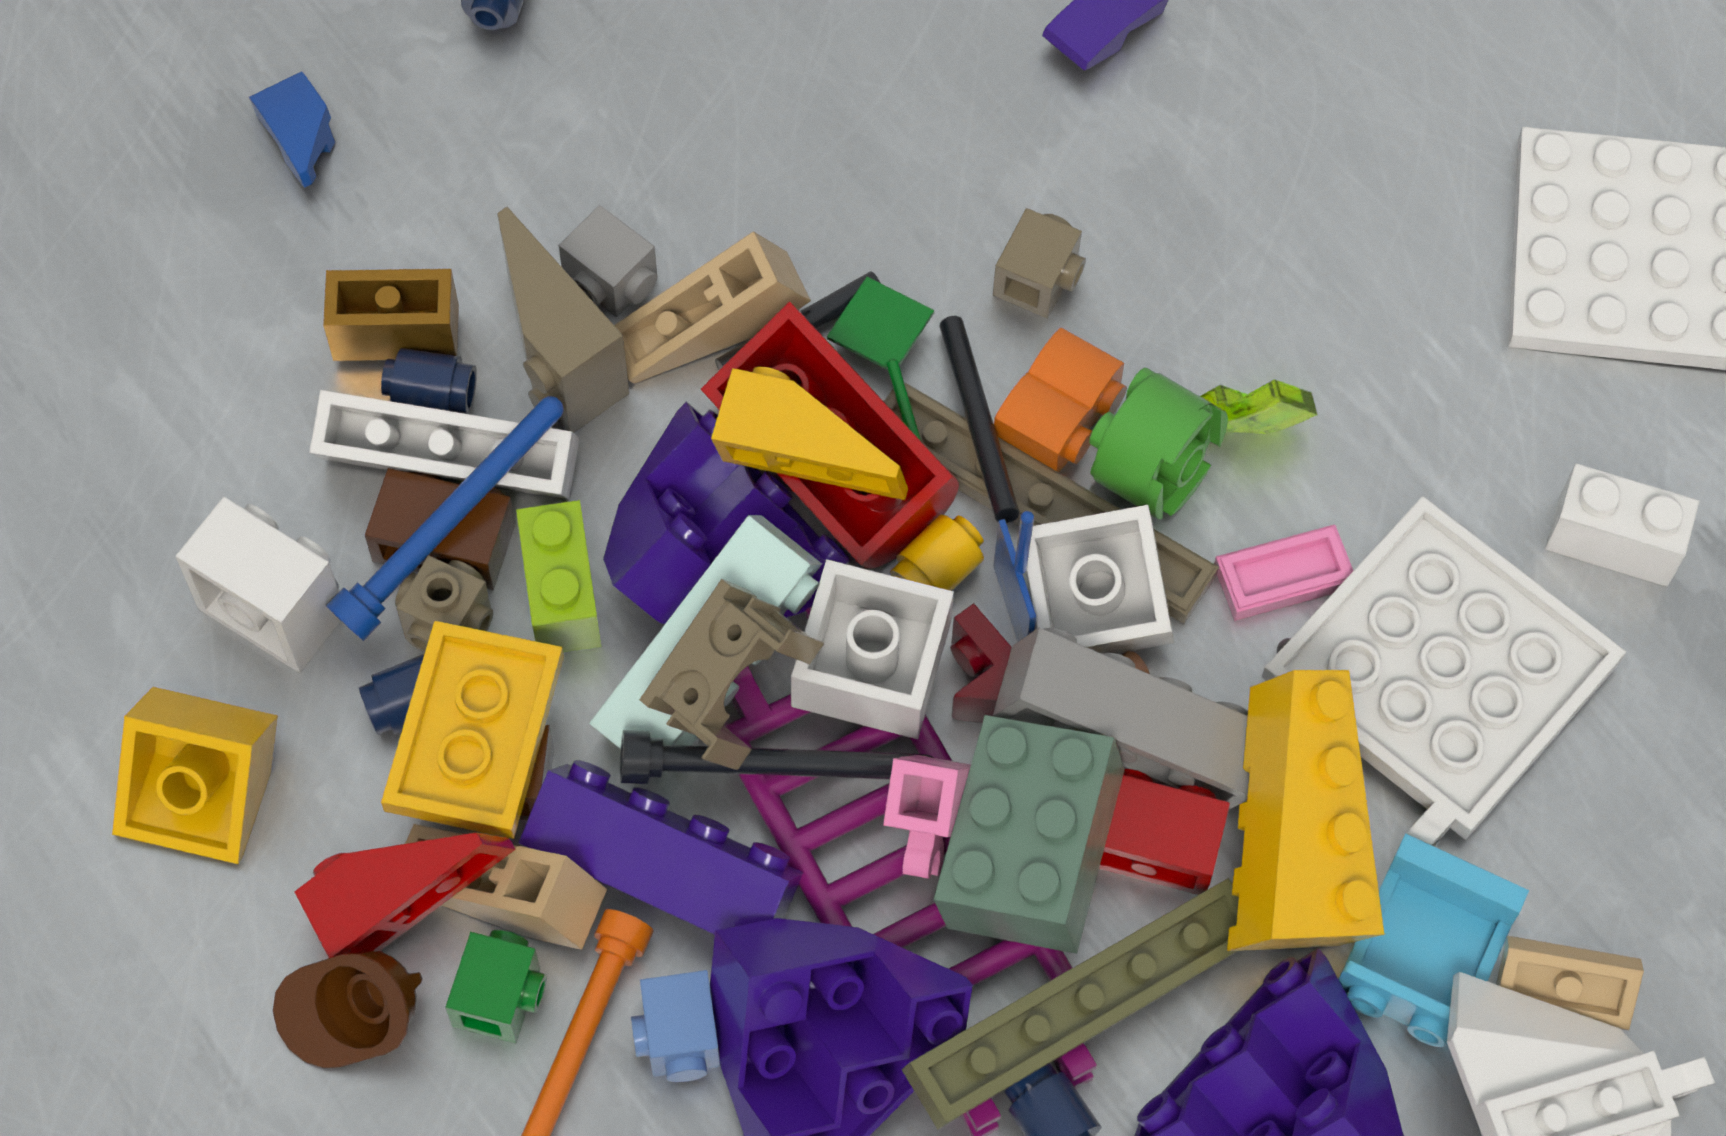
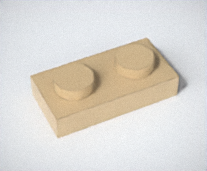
M1507 936L1496 985L1614 1027L1629 1030L1644 969L1640 958Z

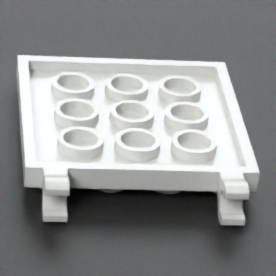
M1522 127L1518 138L1508 347L1726 370V147Z
M1422 496L1265 666L1261 678L1267 681L1292 670H1349L1360 755L1427 809L1406 834L1436 847L1450 828L1467 840L1620 664L1626 651Z

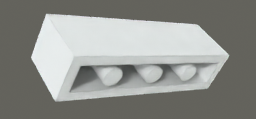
M320 390L309 453L324 460L384 470L391 468L404 472H419L436 475L444 480L463 482L519 423ZM550 428L494 487L569 500L580 438L572 431Z

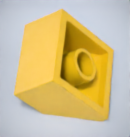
M152 687L124 716L112 835L239 864L243 858L271 775L278 715Z

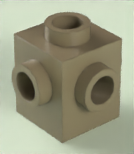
M428 555L417 574L412 572L401 583L395 599V606L397 607L405 639L424 653L434 621L488 631L493 618V609H491L483 577L471 566L457 560H450L446 564Z

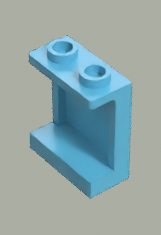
M1405 833L1379 889L1385 935L1355 942L1339 977V981L1354 1009L1370 1017L1388 1016L1407 1025V1031L1417 1040L1435 1047L1445 1046L1447 1044L1453 975L1462 972L1488 981L1506 937L1522 909L1529 890Z

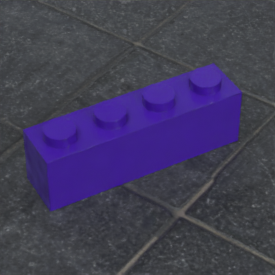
M574 760L572 766L565 764L548 770L519 844L531 849L567 856L594 879L714 935L715 930L774 918H785L804 873L787 865L790 857L786 853L759 842H753L750 848L727 837L730 829L711 818L693 815L691 820L669 811L667 810L670 805L669 800L650 790L634 787L630 793L608 783L611 776L610 773L591 763Z

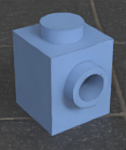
M703 970L640 979L644 1015L631 1016L636 1057L650 1056L653 1077L666 1075L668 1081L687 1082L706 1076L707 1069L720 1067L708 971Z

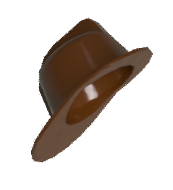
M362 951L355 954L345 953L302 966L287 975L275 992L273 1016L277 1032L290 1051L304 1062L321 1068L344 1067L386 1055L400 1047L408 1033L409 1022L416 1011L417 994L415 989L421 984L423 978L420 972L408 973L399 961L382 951Z

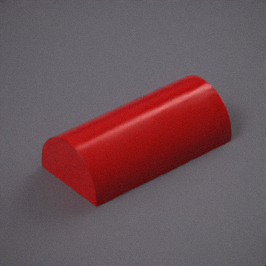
M790 301L700 389L720 410L732 368L753 372L755 367H768L786 374L790 380L797 383L900 466L908 486L905 500L777 473L864 568H877L896 559V556L940 514L944 515L957 495L959 488L958 480Z

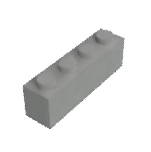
M1039 627L1012 645L995 706L994 717L1114 737L1124 769H1133L1145 773L1152 778L1153 783L1176 789L1184 785L1205 788L1213 792L1218 800L1230 802L1229 809L1247 801L1249 773L1243 769L1248 711L1242 706L1230 702L1211 701L1193 693L1192 687L1181 680L1169 677L1157 678L1136 669L1134 662L1125 656L1115 653H1099L1077 644V639L1072 634L1060 629H1042Z

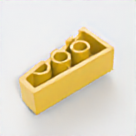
M1292 670L1251 686L1243 769L1249 773L1247 802L1239 805L1238 829L1244 830L1242 866L1234 868L1232 895L1239 897L1236 926L1229 927L1227 951L1335 947L1385 935L1349 670Z

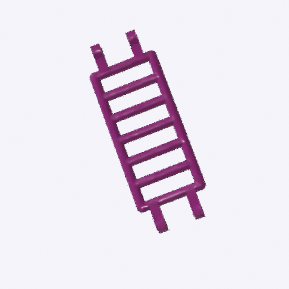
M812 607L805 610L807 619H809ZM747 666L733 680L739 686V690L733 697L732 702L741 718L727 724L725 727L748 747L753 748L750 742L811 712L791 707V694L768 704L756 684L749 666ZM925 714L919 738L909 737L919 754L931 755L937 759L952 761ZM863 726L816 750L871 752L903 735ZM738 774L778 848L790 857L788 865L804 872L799 886L820 923L852 927L842 909L843 906L906 875L903 874V861L907 845L829 884L811 853L812 850L885 815L890 783L797 828L780 796L819 777ZM943 837L944 855H946L951 837ZM934 902L873 934L905 948L946 927V924ZM1003 940L948 969L967 977L974 986L1032 955L1036 956L1049 981L1072 969V966L1063 951ZM1084 1043L1054 1061L1058 1072H1065L1076 1089L1092 1081L1094 1078L1091 1071L1096 1069L1097 1064ZM992 1098L961 1116L971 1136H987L999 1130L997 1121L1001 1119V1114Z

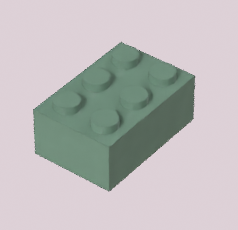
M988 715L984 716L933 899L948 929L1077 954L1125 770L1114 737Z

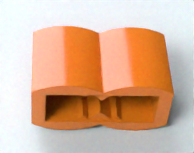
M1059 328L1042 348L1029 371L1011 390L994 417L997 437L1058 473L1068 461L1074 464L1079 463L1090 447L1089 441L1092 434L1090 428L1101 415L1103 416L1107 412L1114 414L1126 394L1127 386L1121 383L1124 362L1067 330Z

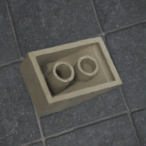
M505 207L497 215L510 288L526 361L523 362V367L530 378L532 386L528 396L534 407L545 397L554 396L558 398L563 404V414L558 419V422L566 431L575 433L629 394L623 335L508 207Z

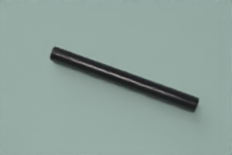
M949 316L940 322L939 327L993 514L997 522L1005 519L1006 523H1010L1019 517L1020 511L963 319L959 316Z

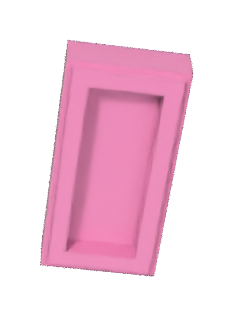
M1335 524L1216 556L1214 562L1219 567L1217 576L1234 621L1332 595L1353 572Z

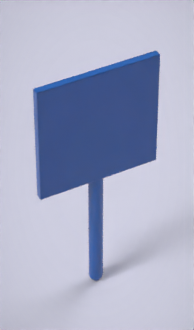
M1025 511L1021 514L1016 552L1005 519L998 521L993 563L1017 642L1035 630L1036 614L1023 577L1027 570L1034 515L1030 511Z

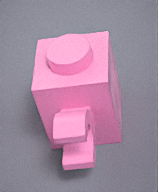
M920 755L893 758L883 825L910 830L903 861V874L927 879L931 875H940L944 858L943 837H951L970 770V764Z

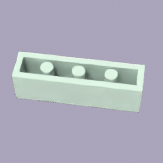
M748 515L589 724L620 749L622 730L650 731L651 738H663V745L696 746L700 740L697 736L666 725L672 715L648 708L639 699L721 579L748 589L758 599L781 608L780 613L782 615L787 609L796 614L807 603L819 586V582L812 577L822 563L762 515ZM761 660L755 661V662H753L752 664L755 666V665H757ZM734 682L731 683L726 693L725 707L739 690V686Z

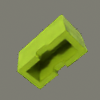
M580 500L516 509L535 641L560 646L563 648V653L602 647Z

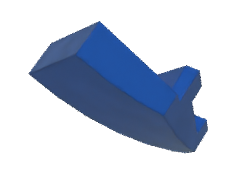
M301 71L249 96L256 116L278 144L285 163L305 188L312 185L317 177L313 166L319 155L323 152H330L335 144V139L329 126L331 115L327 105Z

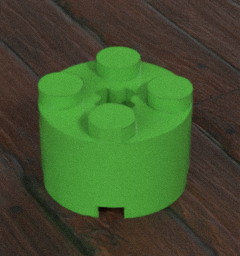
M1144 367L1135 375L1126 393V400L1116 415L1111 412L1105 413L1094 427L1089 443L1097 448L1098 451L1090 474L1097 483L1135 506L1148 505L1153 517L1163 520V512L1172 516L1190 499L1209 471L1211 464L1204 461L1203 458L1210 442L1218 447L1221 446L1228 424L1227 413L1163 374L1155 373Z

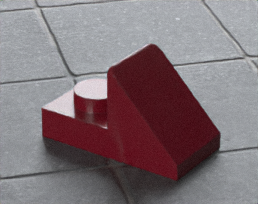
M973 603L954 617L950 649L959 666L969 676L974 677L977 674L979 676L954 695L951 717L959 721L983 723L985 715L993 716L1012 647Z

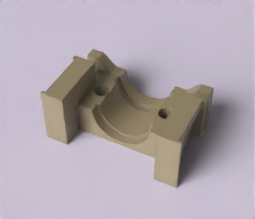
M721 579L639 700L648 708L672 715L666 725L694 734L708 746L701 757L703 760L738 770L752 749L724 726L730 717V714L725 711L724 700L733 680L751 663L763 659L769 660L774 651L810 665L824 643L810 637L780 613L781 608L758 599L748 589Z

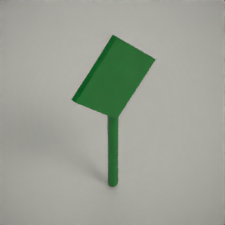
M866 277L827 335V340L888 370L902 421L921 440L900 365L932 318L934 310Z

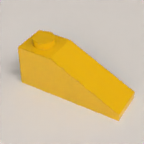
M755 367L753 372L732 368L711 437L722 461L905 500L908 486L900 466L797 383L790 380L786 374L768 367Z

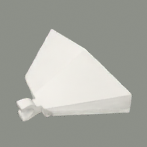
M1462 972L1453 975L1447 1044L1482 1136H1671V1120L1680 1116L1674 1099L1696 1092L1697 1089L1715 1083L1705 1057L1662 1070L1655 1051L1644 1054L1620 1028Z

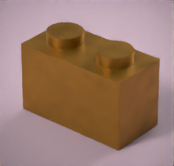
M452 269L326 270L323 326L333 361L396 359L401 348L457 356L459 303Z

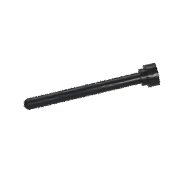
M622 730L620 783L648 784L649 778H661L662 771L890 779L893 758L912 755L934 757L928 754L751 748L752 750L739 769L735 770L703 760L701 757L708 746L663 745V738H651L650 731Z

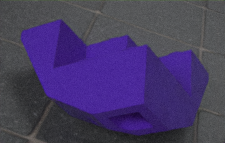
M687 401L677 410L618 504L603 556L605 566L615 588L656 621L666 624L748 515H762L821 562L822 565L812 577L817 582H820L826 559L843 564H848L851 561L836 542L825 534L820 537L789 504V501L793 498L792 494L771 473L765 471L762 474L757 468L722 461L711 440L718 414L709 409L702 415ZM817 589L796 614L805 612L806 609L813 606ZM787 609L783 615L787 618L796 614Z
M774 918L715 930L710 993L721 1070L744 1136H870L914 1092L901 1069L911 1061L966 1030L972 983L967 977L859 927Z
M1319 948L1298 961L1294 957H1289L1269 971L1264 978L1263 984L1224 1026L1214 1031L1201 1046V1051L1162 1093L1152 1098L1140 1110L1137 1116L1139 1123L1135 1136H1404L1387 1069L1331 964Z

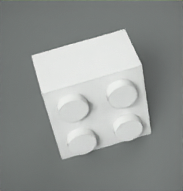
M223 497L175 556L195 604L200 611L298 673H301L341 622L326 607L339 592L338 588L340 587L332 573L329 563L331 558L324 549L312 540L300 536L295 541L280 532L275 520L259 507L247 504L243 509L226 497Z
M1148 505L1033 526L1027 572L1036 614L1037 629L1039 627L1042 629L1055 628L1066 631L1077 639V644L1099 653L1118 654L1175 643L1153 522Z
M826 559L805 629L807 635L822 641L824 645L810 665L796 659L791 675V707L918 739L951 624L954 591Z

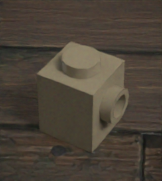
M1026 208L995 265L992 295L1048 319L1063 289L1072 292L1084 270L1086 258L1079 255L1082 231L1072 227L1069 222L1057 215H1043Z

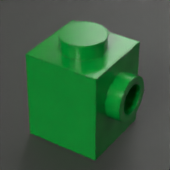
M492 930L489 936L470 931L445 1006L452 1027L517 1043L526 1012L537 1013L547 982V974L540 972L536 949L528 947L529 942L525 938L503 930Z

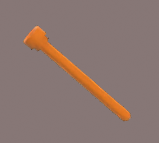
M606 909L594 934V937L598 940L595 951L600 956L521 1136H551L624 966H632L635 957H643L652 937L653 928L642 920L613 909Z

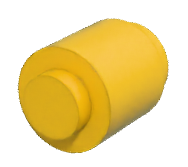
M940 514L896 556L898 564L890 570V575L953 591L984 561V555L979 548L984 543V540L979 531L964 517L957 515L954 519H951L946 515Z

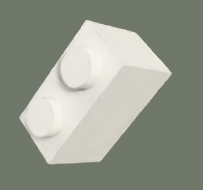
M1575 463L1559 496L1545 550L1668 587L1686 556L1700 500Z

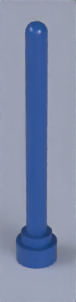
M554 396L543 398L363 586L357 582L349 591L343 587L326 607L364 642L382 623L378 619L380 614L386 609L382 603L558 421L563 414L562 402Z

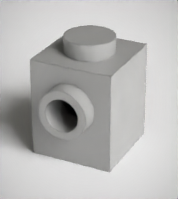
M601 205L558 245L561 267L596 306L602 305L616 317L631 303L638 304L642 302L656 284L658 276L655 246Z

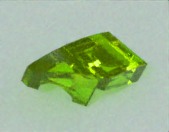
M1276 379L1249 394L1218 385L1200 396L1226 411L1228 416L1227 432L1269 434L1300 424L1318 415L1311 392Z

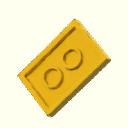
M434 621L381 800L384 812L514 839L564 660L563 648Z

